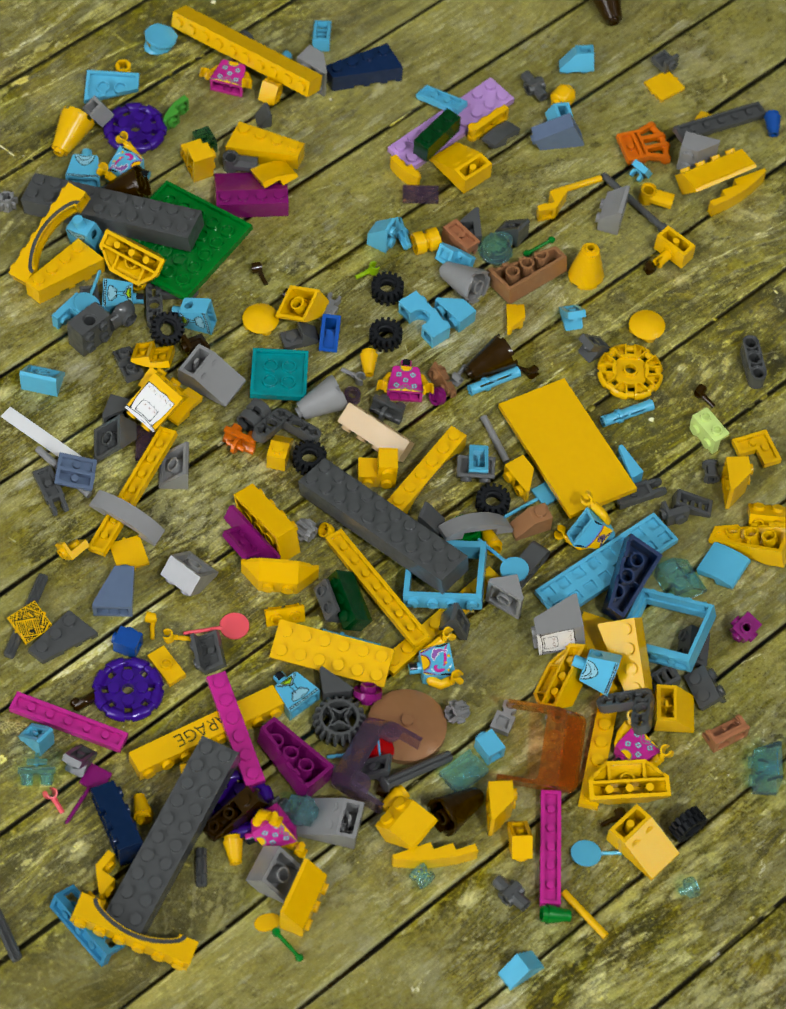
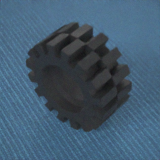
M383 271L382 275L378 273L377 277L374 276L371 282L372 298L375 299L376 303L380 301L382 306L384 303H386V306H390V303L396 305V302L399 303L400 299L403 298L404 281L401 276L397 277V273L391 275L392 271H389L388 274ZM391 286L394 290L386 292L381 290V287Z
M166 311L153 319L150 326L151 338L155 339L156 344L159 342V346H175L176 343L180 342L181 336L185 332V324L181 322V317L177 318L178 314L172 315L171 311L166 314ZM164 323L171 324L174 328V333L169 336L164 335L160 329L161 325Z
M381 317L380 321L376 319L375 323L371 324L369 330V340L375 350L378 348L379 352L384 349V353H388V349L391 352L394 351V348L397 350L402 343L403 329L400 327V323H396L395 319L390 321V317H387V320H384V317ZM390 332L393 336L382 338L379 336V333Z
M305 440V444H303L301 441L299 446L296 445L295 450L293 449V467L296 468V472L299 473L301 471V475L304 476L323 458L327 459V452L320 442L315 444V440H311V443ZM306 454H312L317 459L313 462H306L302 457Z
M488 483L486 488L482 486L476 495L475 507L477 512H492L502 516L507 514L511 501L510 493L507 492L506 488L502 489L500 484L498 487H496V483H492V486ZM491 497L497 498L500 504L491 506L486 503V499Z
M697 806L691 807L690 810L687 809L685 813H681V816L671 823L669 831L679 843H682L692 838L699 830H702L708 820Z

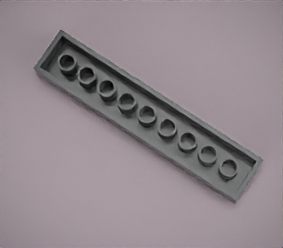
M34 173L21 198L25 214L43 218L49 212L51 204L59 197L61 189L69 182L85 191L91 199L82 213L77 212L63 221L64 223L69 224L75 215H81L83 218L97 223L103 232L109 229L125 237L189 252L192 251L204 226L201 210Z
M323 458L298 481L302 497L441 594H444L469 570L468 556L326 458Z
M202 735L106 910L107 914L116 922L133 932L146 936L240 762L239 752Z

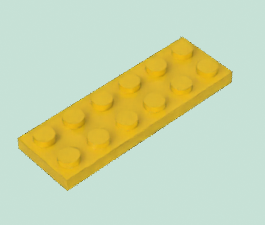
M280 619L269 658L317 671L323 666L336 676L362 683L372 682L378 687L385 688L395 650Z

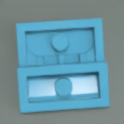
M714 542L696 571L698 575L714 579L716 585L733 589L751 560L726 545Z

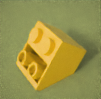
M657 684L654 692V731L694 733V696L677 685Z

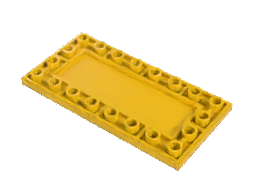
M565 378L498 404L502 415L569 519L581 515L586 507H591L581 502V496L584 499H589L585 494L586 491H590L592 493V500L595 503L598 502L601 506L637 492L636 485Z

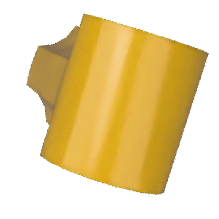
M647 182L641 186L638 201L645 206L654 204L671 209L675 194L659 190L654 184Z

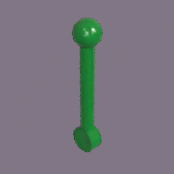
M550 236L547 241L533 249L525 250L523 256L530 257L531 253L549 243H554L555 237Z
M274 928L272 930L273 936L278 937L296 956V961L301 962L304 956L289 944L281 935L280 929Z

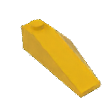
M773 521L769 522L768 525L751 523V526L740 527L738 524L715 526L708 540L712 544L717 542L726 545L746 557L765 565L784 568L786 564V523Z

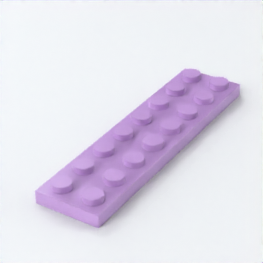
M491 77L462 96L461 99L466 100L468 106L458 114L461 117L460 131L437 153L466 136L470 123H477L483 116L489 115L495 108H499L504 104L508 107L514 103V97ZM445 110L440 111L388 147V152L392 156L397 154L400 160L405 162L406 166L412 164L415 170L425 164L426 161L413 153L414 139Z

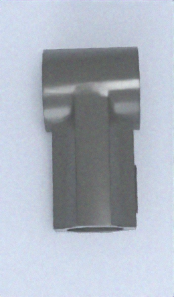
M234 150L225 151L223 154V170L226 173H235L237 171L251 172L250 169L258 166V157L238 155Z

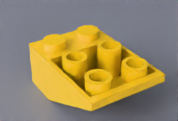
M455 142L430 159L463 194L491 177L492 163L481 152L459 142Z
M638 804L609 829L606 839L651 881L679 855L678 850L655 820Z

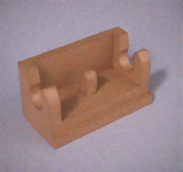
M457 219L448 223L442 229L441 240L444 243L469 254L471 252L474 255L476 254L480 240Z
M738 714L732 720L712 730H705L702 733V737L712 752L715 753L747 737L750 727L742 716Z

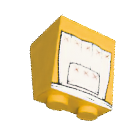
M156 372L125 406L128 410L126 413L134 420L136 418L142 422L141 426L146 431L156 432L188 396L161 372Z

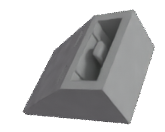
M201 344L196 346L178 369V381L225 408L246 382V379L219 355Z
M309 798L302 804L296 826L297 836L355 849L364 814L365 802L348 798Z

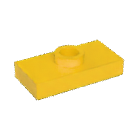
M164 645L147 655V659L153 667L157 668L169 687L186 678V673Z

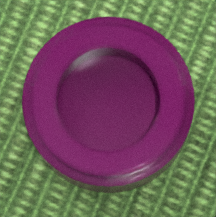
M440 386L434 387V394L429 393L430 402L434 406L443 405L446 402L445 390Z

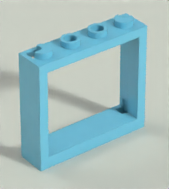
M447 541L466 554L468 558L479 559L476 594H441L440 592L410 591L412 573L406 569L403 589V602L406 607L448 609L452 604L459 603L462 609L471 611L482 610L487 560L486 541Z
M642 588L626 619L641 617L647 604L704 618L688 654L646 644L649 662L692 672L716 618L714 605L696 601L689 597L684 598L672 593Z

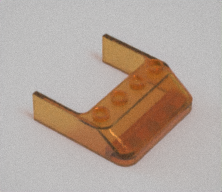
M509 699L507 708L547 714L538 777L533 780L497 774L496 781L513 780V785L540 790H558L564 794L574 792L578 785L587 724L585 717L561 707Z

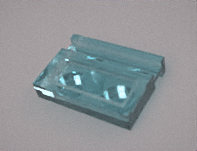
M469 749L439 772V776L456 792L471 787L487 775L489 769Z

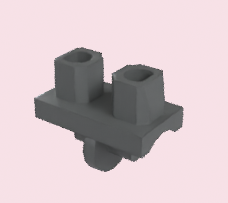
M375 394L373 396L369 411L379 415L378 419L382 422L384 419H387L399 425L402 422L406 405L400 401L396 403L390 401L389 396L385 394L380 396Z

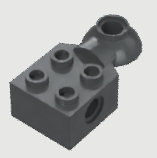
M126 300L118 304L112 311V314L99 303L93 302L67 322L69 344L83 357L94 352L100 344L110 339L117 328L123 325L129 327L135 322L137 315L135 314L133 302Z

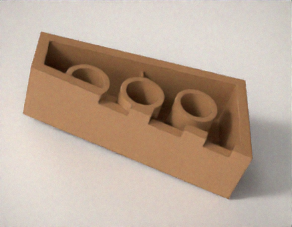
M557 246L535 252L534 256H523L518 258L516 262L510 264L505 262L501 264V267L495 269L494 267L488 268L490 286L508 304H512L566 272L567 256Z

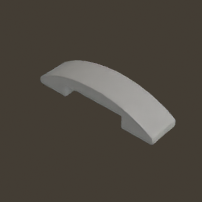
M99 490L89 504L91 508L104 516L108 514L139 533L138 537L153 546L157 544L165 532L155 520L143 511L108 492Z
M475 512L461 515L440 524L437 528L445 541L463 539L464 533L493 529L495 534L511 533L514 530L504 516L492 512Z

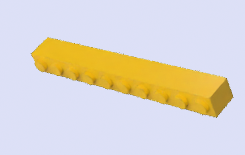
M187 5L173 11L171 27L306 97L320 91L323 75Z

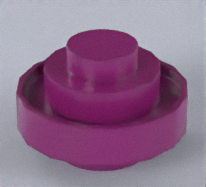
M363 682L361 685L354 687L353 696L362 705L370 706L377 702V700L382 699L383 690L375 683Z

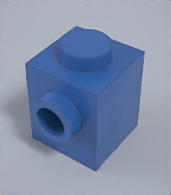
M120 626L118 632L115 631L111 639L113 651L128 657H137L143 644V633L136 631L132 627Z

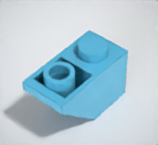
M593 45L574 46L559 60V72L569 74L572 72L588 73L594 71Z
M389 218L376 221L367 234V245L384 253L389 248H393L396 242V219Z
M439 297L435 299L434 308L444 320L449 322L450 327L458 332H461L475 321L476 310L464 299Z

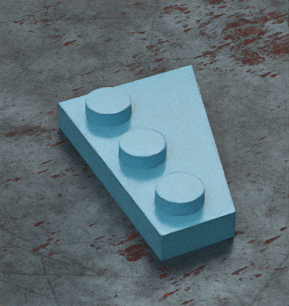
M87 70L84 104L88 103L94 95L100 100L138 92L140 73Z

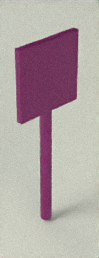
M91 763L79 781L80 784L87 788L67 817L66 824L70 822L91 790L90 788L107 783L113 775L111 772Z

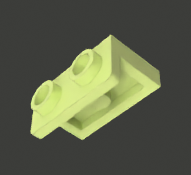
M707 407L692 415L689 427L692 434L699 438L703 447L708 449L711 454L717 452L720 441L729 436L728 430Z

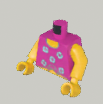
M233 58L231 61L221 60L219 65L211 69L202 67L199 77H205L206 80L210 79V90L242 97L244 87L252 89L253 81L250 73L246 71V65Z
M403 359L401 366H393L392 372H388L382 379H379L376 386V391L379 389L384 390L391 401L422 402V395H426V393L434 394V384L430 383L424 374H420V368L412 367V361L409 359Z
M629 710L627 712L628 720L623 722L614 740L615 749L613 754L616 758L613 761L646 759L658 767L664 762L665 757H673L674 751L671 750L669 753H665L670 745L664 744L659 749L646 734L636 735L631 727L632 710Z
M278 803L266 810L259 809L251 819L252 831L245 833V839L249 845L259 842L262 846H281L282 848L294 851V854L299 858L306 856L308 849L305 848L304 842L298 843L296 825Z

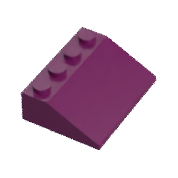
M252 172L214 173L217 207L238 218L289 216L287 184L282 185L278 181L264 188L252 175Z

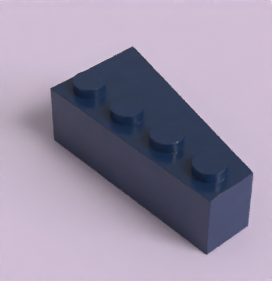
M387 43L326 65L327 84L332 91L351 89L356 85L370 86V83L376 82L385 84L390 80L402 81L403 67Z
M632 533L624 538L601 612L614 621L622 620L626 616L663 556Z
M114 780L90 788L91 798L120 867L132 863L143 844V839L138 833L135 821L130 816L131 812L128 804H125L122 799L124 795L121 787H117Z

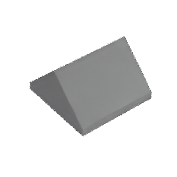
M186 441L170 449L159 467L160 489H188L189 442Z
M518 575L490 578L485 601L519 620L524 597Z

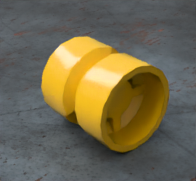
M436 227L425 229L424 233L416 231L410 234L412 249L417 256L425 254L428 250L430 252L437 251L440 243H442Z

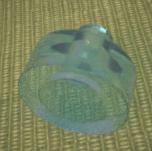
M691 876L683 879V887L678 889L680 895L686 894L690 899L699 896L700 889L694 877Z

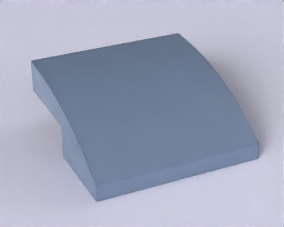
M60 452L54 484L92 492L97 460Z

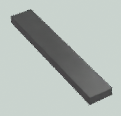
M757 101L674 126L672 131L682 143L686 131L707 136L763 119L766 111Z

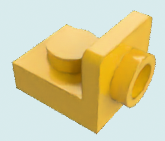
M75 539L68 546L65 542H57L55 544L58 549V555L65 560L75 559L90 546L86 539Z

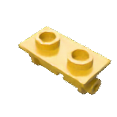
M297 603L285 605V608L278 606L264 609L266 627L277 626L280 619L293 623L305 622V607L303 604Z

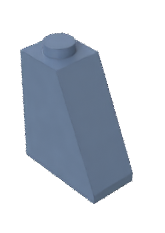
M571 113L531 127L533 134L530 135L533 145L538 146L540 151L584 146L581 130Z
M126 564L114 566L92 603L93 616L133 617L134 566Z

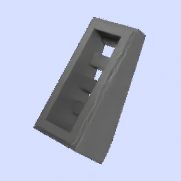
M677 489L672 496L670 509L688 505L690 515L710 518L713 500Z
M664 666L651 673L652 681L655 680L656 684L679 686L681 677L675 668ZM652 682L653 691L655 692L656 687H655L654 683Z

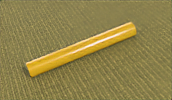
M597 175L558 188H567L568 192L602 182V176Z
M567 889L561 893V896L603 940L609 935Z

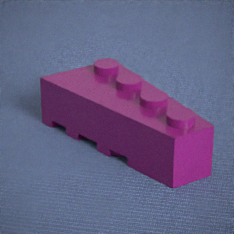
M273 717L261 727L257 740L258 744L303 803L330 781L334 765L276 717Z

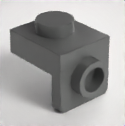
M662 50L651 57V62L664 74L675 70L678 66L679 55L677 53L671 56L666 50Z
M663 501L658 513L666 526L680 525L688 521L690 509L688 505L669 509L666 501Z

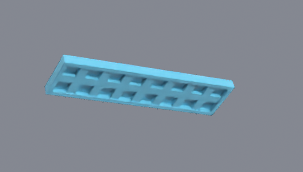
M653 512L537 588L534 594L549 609L570 595L577 593L579 606L581 607L609 588L624 538L632 533L660 554L677 544L678 538Z

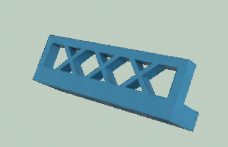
M73 884L54 894L50 908L97 963L103 967L108 964L111 955L123 949L125 944H117L110 948L105 942V939L110 938L106 936L99 937L92 930L78 928L73 925V922L69 921L77 902L68 900L66 895L72 893L77 898V902L81 895V892Z

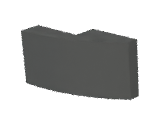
M505 121L490 130L482 138V141L491 148H499L506 145L508 138L519 135L520 128L509 121Z
M130 346L113 351V356L126 383L144 377V372L140 365L131 362L133 350Z

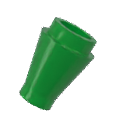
M551 904L542 905L540 908V921L545 922V924L571 921V909H564Z

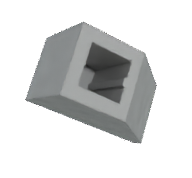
M95 95L82 108L102 128L114 116L113 112Z

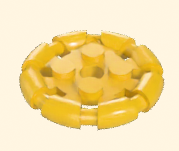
M625 343L611 347L608 352H604L597 365L599 370L597 376L602 387L608 389L611 395L623 400H627V398L634 399V401L645 399L651 396L653 391L656 392L663 381V367L659 358L651 354L649 349L637 344L627 345ZM632 368L635 372L628 373L626 369ZM628 388H634V391H628Z

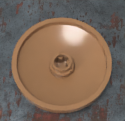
M400 689L383 695L382 699L377 700L373 704L367 717L366 731L369 740L375 736H385L390 739L395 749L392 762L412 765L433 757L440 750L446 737L447 722L441 706L432 697L417 690Z

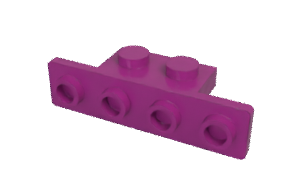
M230 505L224 519L232 528L225 530L222 537L240 557L247 560L250 558L280 559V554L235 505Z

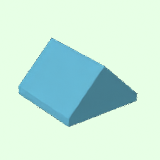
M29 364L20 370L19 373L21 389L58 397L65 372Z

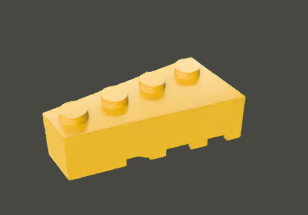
M78 238L26 280L27 294L41 304L61 294V291L67 288L71 289L75 287V284L83 280L91 279L93 275L97 274L98 270H101V273L105 272L104 258Z

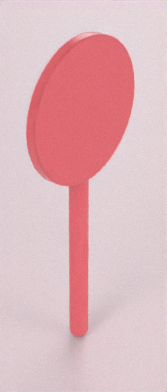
M229 613L221 619L220 626L184 631L183 635L220 630L229 639H240L248 633L249 621L240 613Z

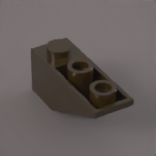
M247 785L207 821L204 829L212 841L215 842L251 820L258 810L264 809L268 803L258 789Z

